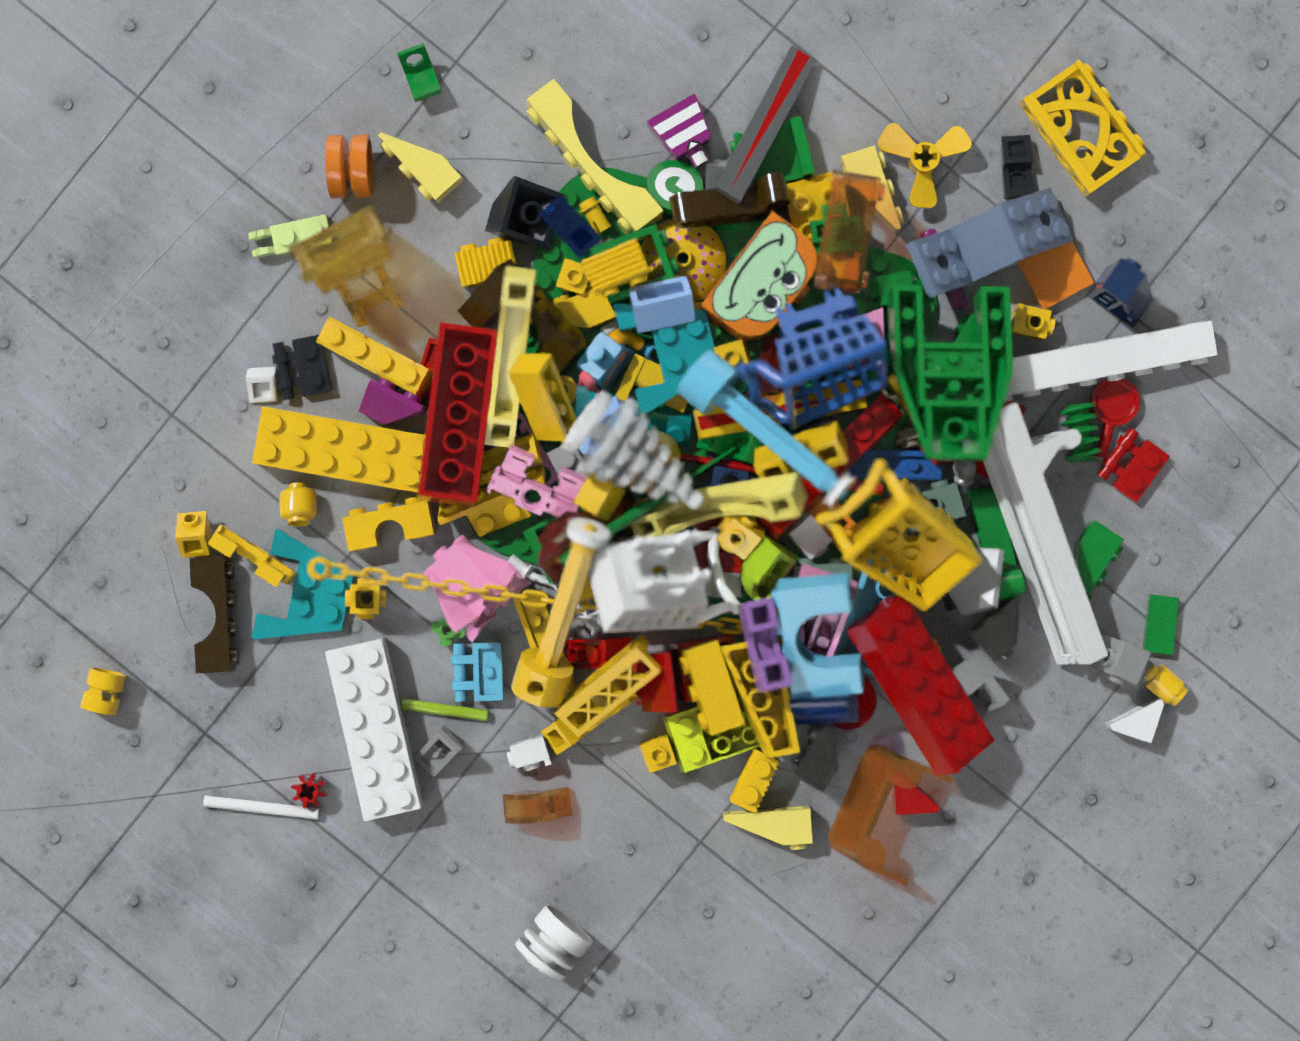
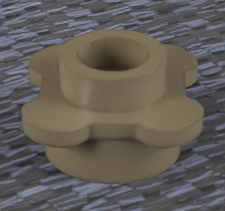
M915 427L896 433V448L912 450L920 446Z

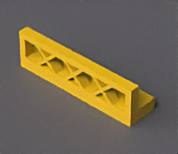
M642 634L639 635L565 695L563 703L557 706L554 714L577 737H580L661 672L662 667L646 652L649 641ZM639 659L651 669L646 674L633 673V664ZM616 678L627 679L628 688L625 691L612 690V681ZM594 695L607 696V705L605 707L592 706V697ZM574 711L587 712V721L581 726L569 716Z

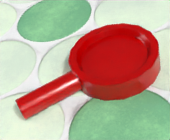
M1126 379L1103 380L1094 387L1090 395V403L1096 402V406L1092 407L1091 411L1096 413L1098 416L1096 419L1103 423L1098 448H1101V452L1095 456L1102 458L1107 456L1114 426L1130 422L1140 408V396L1137 388Z

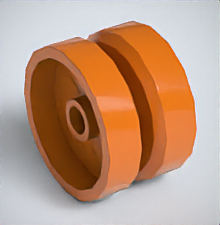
M354 134L350 141V149L344 135L327 136L325 172L330 199L347 198L350 192V185L356 198L373 197L374 158L372 141L369 134Z

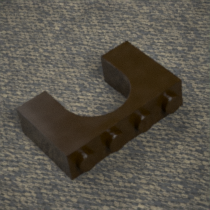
M511 259L496 266L459 308L458 312L471 326L485 328L500 314L506 266L521 268ZM534 284L530 318L533 320L539 335V344L535 354H551L557 371L561 375L589 343L585 340L581 331L573 327L564 317L563 312L546 298L542 289Z

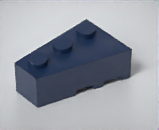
M1120 258L1106 267L1086 295L1132 328L1136 326L1153 301L1147 275L1141 271L1142 266L1131 258L1126 260Z

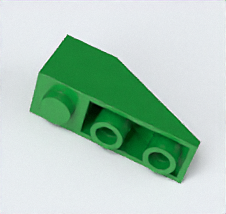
M1090 520L1074 544L1073 559L1089 602L1092 598V595L1089 594L1095 584L1099 586L1108 573L1105 570L1110 560L1116 561L1124 548L1121 546L1124 540L1122 537L1095 520Z

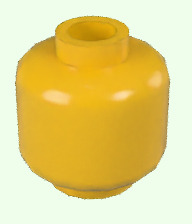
M291 483L288 485L289 488L284 489L279 494L280 518L286 521L289 526H307L317 516L316 492L311 488H307L305 483Z

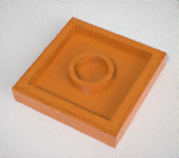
M1072 241L1017 263L1041 309H1047L1094 284Z

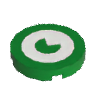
M667 160L658 163L651 169L646 180V190L663 209L664 213L672 215L669 197L679 192L703 190V180L699 172L692 165L681 160Z

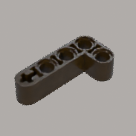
M781 172L767 174L761 177L754 185H749L741 202L738 204L714 189L684 191L669 197L674 224L679 229L765 221L772 211L780 215L791 202L785 176Z

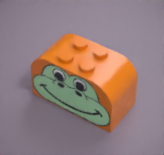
M772 211L701 304L699 310L706 311L708 319L738 340L755 341L763 338L772 330L775 324L780 327L776 307H780L781 311L786 313V304L791 305L793 301L799 304L811 288L807 285V282L812 277L817 264V255L813 244L806 236Z

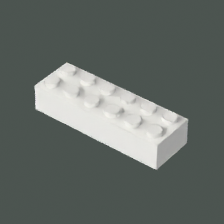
M386 637L325 651L364 822L421 809L424 805L404 715L401 710V702Z

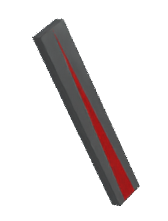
M793 45L789 48L713 188L715 191L737 204L741 202L816 62L814 58Z

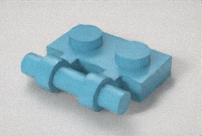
M502 642L472 643L473 655H465L464 643L453 644L451 664H454V681H451L452 690H455V701H466V690H474V701L504 700ZM465 664H473L474 680H466Z

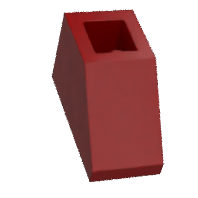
M631 637L567 640L568 660L574 667L573 669H599L630 644Z

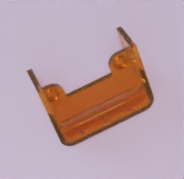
M832 168V185L815 278H812L813 288L834 291L835 288H839L841 292L859 294L861 288L866 289L869 272L864 271L876 203L883 200L885 184L880 183L879 176Z
M873 744L868 746L863 752L829 830L828 842L831 848L861 866L907 886L909 880L905 874L884 865L887 857L886 849L881 842L870 838L893 784L904 789H911L919 784L924 772L950 784L953 778L950 775L936 776L929 765L883 745Z

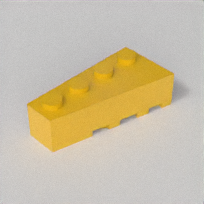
M746 642L721 646L720 649L732 686L764 756L773 758L799 753L788 687L757 692Z

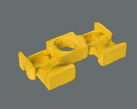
M223 524L218 526L208 542L210 546L231 558L236 550L239 555L258 566L254 574L276 588L282 579H285L283 583L288 585L291 584L296 576V570L285 565Z

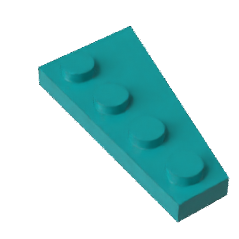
M578 384L575 406L577 419L598 394L587 391V387ZM659 406L646 415L649 419L646 430H651L652 427H655L657 431L670 435L677 445H689L691 415ZM639 407L637 408V411L635 413V416L637 418L640 413Z

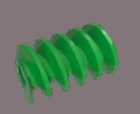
M1096 402L1067 405L1066 409L1060 411L1061 416L1069 418L1061 423V427L1078 430L1082 441L1078 446L1066 450L1072 452L1071 455L1065 458L1066 462L1080 463L1101 460L1093 457V455L1101 452V448L1092 446L1093 443L1100 440V437L1091 435V432L1098 429L1099 425L1090 423V420L1098 416L1096 413L1088 411V409L1096 406Z

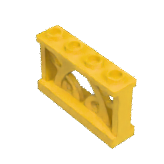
M1079 59L1022 99L1019 105L1083 196L1087 197L1146 155L1144 150L1146 146L1138 134L1133 135L1127 126L1129 121L1124 113L1120 110L1116 111L1111 104L1112 97L1107 89L1103 86L1100 88L1094 80L1096 76L1092 68L1087 63L1083 64ZM1069 79L1079 80L1083 85V92L1077 94L1072 87L1069 92L1070 99L1065 100L1063 94L1064 83ZM1056 87L1058 100L1041 105L1037 99ZM1089 96H1091L1095 103L1088 102L1086 100L1089 98ZM1059 111H1063L1065 116V125L1062 127L1054 124V118L1059 117L1062 119ZM1070 111L1085 112L1099 118V134L1096 147L1084 140H1075L1069 143L1064 137L1069 132L1072 124ZM1110 125L1116 133L1110 134ZM1115 141H1121L1127 147V155L1123 160H1112L1104 154L1106 150L1110 153L1120 152L1114 148ZM1079 147H1084L1090 150L1093 154L1092 156H1090V154L1085 151V157L1079 158L1076 154V150ZM1100 161L1113 167L1112 170L1096 181L1091 176Z

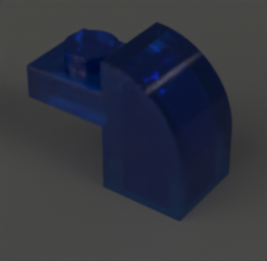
M562 195L557 196L539 213L540 217L555 232L556 236L578 258H581L601 240L599 235L583 217L576 213Z

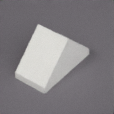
M1156 697L1105 722V725L1110 730L1152 743L1164 703L1162 699Z

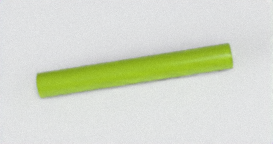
M404 698L401 710L487 721L489 711Z

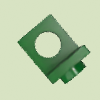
M424 43L397 52L415 102L442 93ZM413 54L422 55L421 60L416 63L407 62V58Z

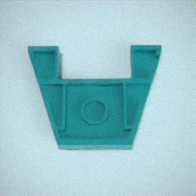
M614 304L613 308L619 331L637 328L632 305ZM694 310L695 321L651 330L664 383L635 389L640 412H644L647 415L676 396L680 382L694 363L707 351L712 350L715 352L706 311Z
M275 529L270 554L299 561L287 619L257 613L251 639L343 630L348 607H345V590H350V585L353 584L355 576L348 575L343 580L326 578L325 580L317 581L312 579L308 574L307 566L313 558L324 557L329 562L334 561L288 535L283 530ZM315 564V573L323 574L325 572L324 564ZM331 567L332 571L330 574L344 575L340 573V570H344L343 568Z

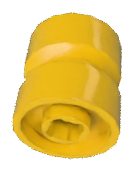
M90 667L86 680L89 689L83 692L80 707L91 712L116 716L121 701L117 695L123 692L127 676L112 670Z

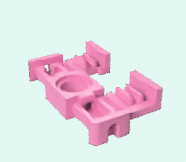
M510 445L502 466L496 467L487 492L490 494L491 490H495L515 499L514 505L540 516L544 511L565 520V526H569V521L574 518L579 506L572 502L582 488L586 476L562 466L558 479H561L558 487L554 486L552 489L527 478V474L524 473L527 465L531 467L535 454ZM529 490H536L541 494L542 499L537 503L529 502L525 497V493Z

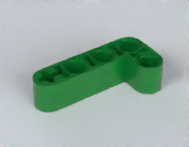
M992 485L968 490V499L979 548L1004 550L998 600L1026 594L1021 570L1017 568L1009 531Z

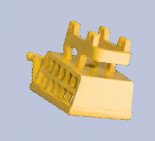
M883 460L875 462L865 484L843 505L816 516L818 525H825L831 530L843 552V560L924 612L983 561L982 556L978 554L971 539L953 522L952 516L949 513L946 515L942 507L940 509L935 508L917 491L914 484L910 485L908 483V479L904 478L899 481L896 475L887 468V464ZM881 477H883L893 496L880 508L878 504L871 508L870 517L853 532L850 541L844 528L836 520L849 516L874 493ZM914 527L919 530L920 534L915 538L913 533L908 536L903 531ZM868 559L873 562L872 566L867 563ZM880 568L885 570V574L880 572Z

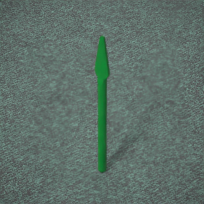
M735 446L688 475L694 480L737 448ZM665 490L664 494L657 500L649 497L608 524L606 527L610 530L611 537L665 502L669 491ZM570 550L561 556V563L564 565L567 563Z

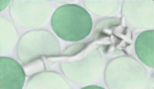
M514 554L507 561L522 575V579L528 577L532 581L551 586L558 591L556 588L557 582L554 581L549 584L546 576L539 575L532 570L533 565H527ZM591 599L587 600L588 604H593ZM587 609L586 612L580 613L583 616H576L575 620L576 622H584L586 627L591 630V637L595 639L598 632L603 631L598 610Z

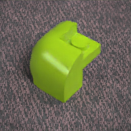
M763 534L762 539L747 556L741 567V584L746 593L754 601L772 597V590H776L778 579H784L799 557L791 550L775 542L770 536ZM775 608L776 615L778 616L779 610Z

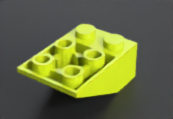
M736 693L735 695L745 724L713 736L707 734L706 730L702 731L696 717V714L700 713L698 705L662 716L681 772L686 773L760 747Z

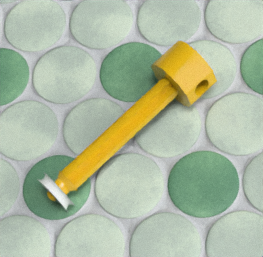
M573 518L569 521L566 534L573 540L571 542L572 547L540 648L526 649L521 653L512 680L511 689L514 694L521 700L538 707L552 708L562 704L573 674L574 667L562 653L594 554L597 552L596 548L606 547L609 544L608 539L611 537V532L606 526L591 519Z

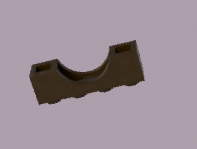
M227 556L189 558L191 587L202 591L210 598L216 613L215 624L211 633L204 640L194 645L196 674L236 670L235 665H239L240 661L239 649L234 648V636L238 635L237 619H233L232 607H236L235 590H231L230 580L234 579L235 576L234 563L229 561Z

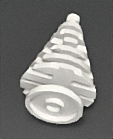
M600 391L580 414L562 443L561 449L567 453H574L585 443L589 436L594 439L576 470L577 473L589 476L591 471L594 472L597 469L594 479L606 482L607 479H610L615 474L612 485L620 488L626 486L633 479L634 474H636L637 477L633 480L630 490L642 493L649 486V483L654 480L648 496L657 500L664 494L665 490H668L667 502L676 504L681 499L691 509H698L704 501V496L697 490L690 488L692 479L687 472L680 479L677 478L681 469V463L677 458L674 457L667 463L666 468H663V464L668 459L671 450L666 443L664 445L661 443L654 450L660 434L655 427H652L651 431L648 430L644 434L649 419L644 412H640L638 418L636 416L633 418L638 404L632 398L626 399L625 404L622 403L614 411L613 416H610L606 423L603 424L601 419L610 405L611 397L605 391Z

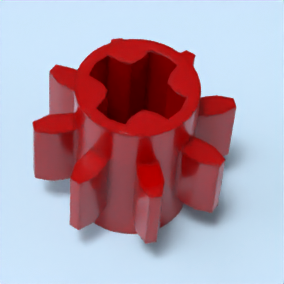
M315 772L310 775L309 779H306L303 774L299 775L301 783L291 785L292 789L297 790V795L293 798V801L300 799L303 802L304 809L308 807L310 802H313L318 807L320 805L318 797H326L328 795L326 791H322V785L326 783V780L319 782L316 779ZM306 785L308 787L312 785L315 787L316 790L312 793L313 796L311 794H304V790L307 788Z

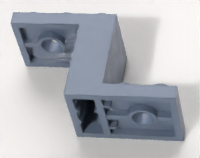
M1050 187L1001 203L951 229L915 240L906 246L930 299L983 280L1031 256L1065 245L1073 241L1070 235L1069 226L1059 209L1058 200Z

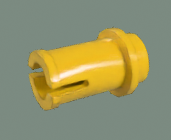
M593 196L579 204L581 208L579 212L580 214L584 213L595 232L594 234L598 235L610 228L611 224H609L599 207V200L596 201Z

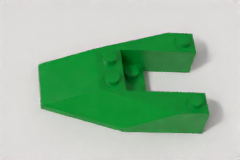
M892 285L887 295V312L894 373L926 460H986L1013 374L1010 287L980 286L974 296L975 343L924 342L922 285Z

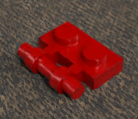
M1129 428L1124 436L1121 435L1116 441L1117 446L1110 456H1106L1101 462L1102 467L1096 475L1104 481L1107 480L1111 473L1116 475L1117 479L1112 484V487L1132 502L1137 503L1170 455L1147 439L1143 441L1140 447H1137L1133 442L1139 433ZM1128 452L1133 457L1123 469L1118 463L1125 453Z

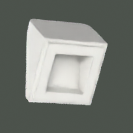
M276 367L249 368L245 377L249 403L278 402Z

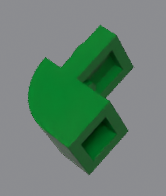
M745 431L707 439H698L696 447L721 455L735 446L737 449L726 456L727 458L754 464L755 449L760 448L762 442L751 432Z

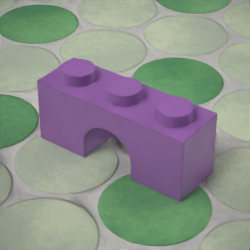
M772 597L737 605L757 692L792 685L786 655L783 656L777 640L776 627L779 625Z

